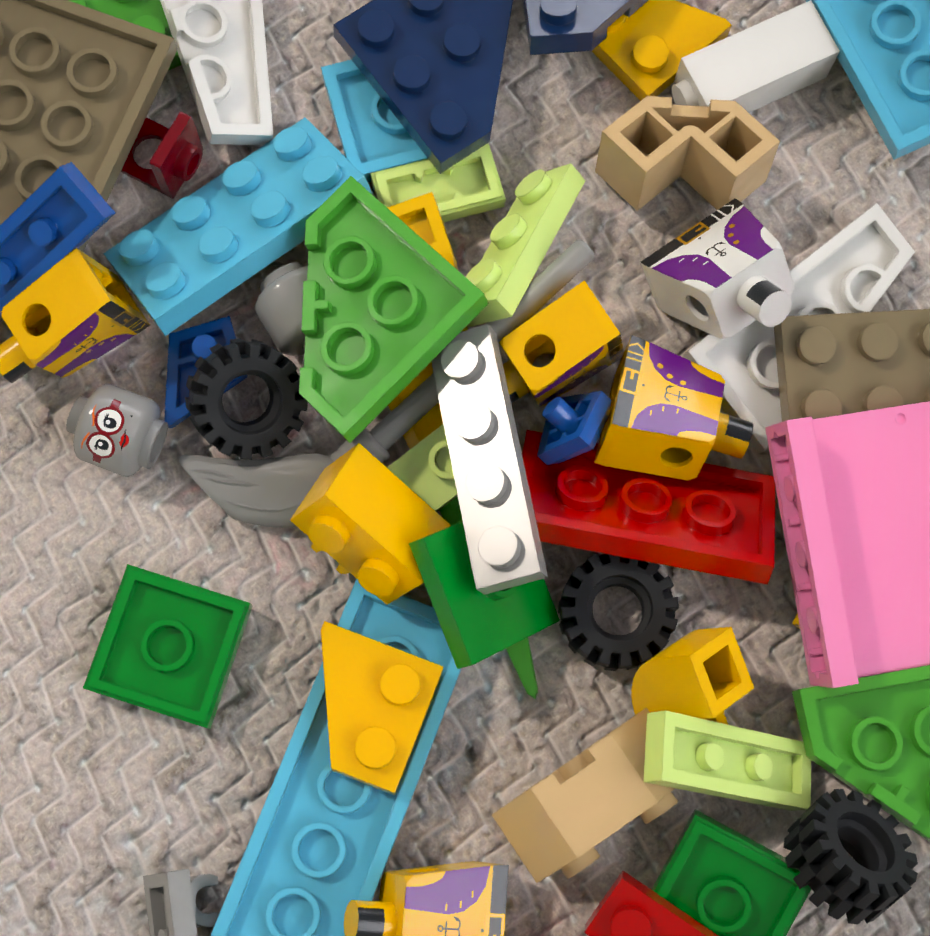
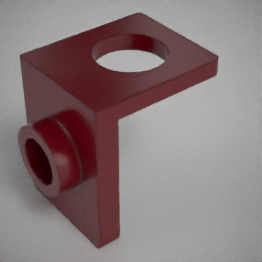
M180 111L169 129L146 117L121 172L174 199L184 181L190 180L197 171L204 149L193 118ZM158 139L162 142L150 159L149 164L152 169L139 166L134 160L136 147L144 140Z

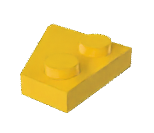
M648 0L630 17L623 14L607 28V38L595 47L592 52L641 101L646 96H658L674 82L682 57L725 39L732 25L725 18L676 0Z
M324 621L321 628L331 769L333 772L395 795L443 673V666Z

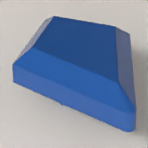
M230 316L169 333L164 421L168 423V428L176 427L191 416L185 403V397H189V389L186 387L188 375L194 377L198 369L194 366L200 356L206 359L212 354L210 348L218 343L226 346L230 344V339H237ZM242 375L233 379L225 388L224 393L245 380L248 375Z
M602 390L566 397H556L551 400L542 412V416L546 420L537 456L546 465L565 462L594 449L609 418L612 400Z

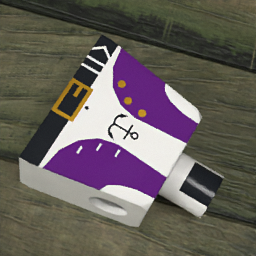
M736 198L640 262L658 309L719 339L732 337L755 320L767 327L776 326L786 319L791 310L792 300L790 296L795 287L783 249L778 240Z

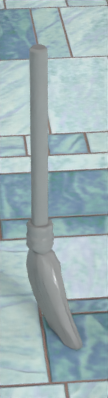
M576 240L529 284L512 317L486 323L496 332L499 346V342L503 337L530 319L594 259L595 253L583 240ZM434 373L371 431L365 428L351 443L346 440L330 456L309 453L259 460H233L185 454L179 457L180 465L199 487L232 519L266 527H295L296 525L290 519L324 468L355 445L360 443L381 463L389 460L390 453L387 450L439 403Z

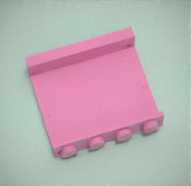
M930 401L818 419L806 417L786 420L765 427L810 685L838 688L859 684L858 678L930 665Z

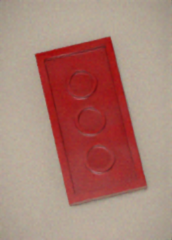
M526 430L522 457L541 542L768 585L774 569L775 554L774 476L707 463L703 464L697 477L691 480L607 467L594 463L598 443H596L594 449L565 462L546 465L537 456L542 432Z

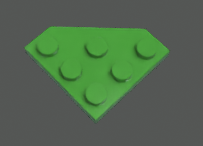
M352 176L305 223L308 270L307 281H303L301 331L305 334L304 367L300 368L299 394L349 443L489 304L485 294Z
M930 665L858 678L859 684L838 688L814 686L792 691L806 757L855 791L862 793L868 800L871 801L873 799L881 804V809L890 815L892 814L901 823L930 842Z

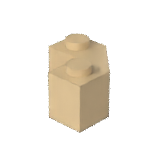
M646 96L602 131L595 172L636 211L641 209L680 176L718 210L735 198L740 202L766 182L780 140L736 101L710 100L709 107L672 105V97Z
M647 708L606 734L573 759L492 814V817L536 883L560 869L567 879L573 877L600 857L595 846L638 816L641 817L645 824H648L678 803V800L672 793L675 788L643 782L647 713H650Z

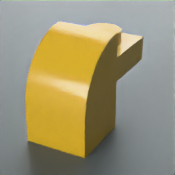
M732 627L694 630L686 634L641 665L633 678L631 698L635 715L645 708L650 713L666 710L728 725L724 710L753 690L754 685Z

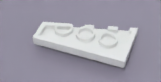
M160 0L208 143L265 145L272 140L273 124L262 0Z
M877 203L790 270L795 288L790 296L792 306L788 316L870 312L915 253ZM755 320L730 338L719 339L708 334L686 351L683 356L685 359L722 376L725 386L721 405L730 416L753 422L750 443L760 453L766 451L769 447L765 427L780 423L782 419L774 326L767 327Z

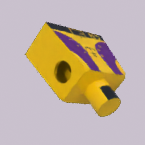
M76 248L3 307L1 316L13 336L0 344V373L11 383H14L36 366L62 378L70 376L149 327L150 324L119 276Z
M585 280L503 337L499 342L509 359L503 364L511 404L531 392L540 407L547 405L554 398L562 396L619 361L624 353L620 332ZM542 354L555 355L548 365L544 367L533 366V362L538 356Z
M631 335L613 377L609 398L612 400L609 418L600 434L594 463L618 469L691 480L697 477L711 450L742 459L751 440L753 422L720 412L725 381L720 374L644 339Z
M468 861L384 872L381 878L379 901L351 900L348 903L344 915L345 936H504L509 865Z

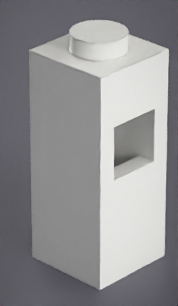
M810 0L682 57L671 89L675 105L709 107L710 100L736 101L750 113L825 79L840 50Z

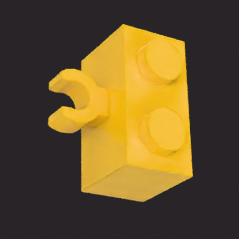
M360 443L324 468L290 519L293 524L309 537L312 542L311 548L316 553L320 551L327 552L339 563L336 570L340 574L351 573L358 579L360 585L366 591L376 595L386 605L424 583L409 543L451 526Z

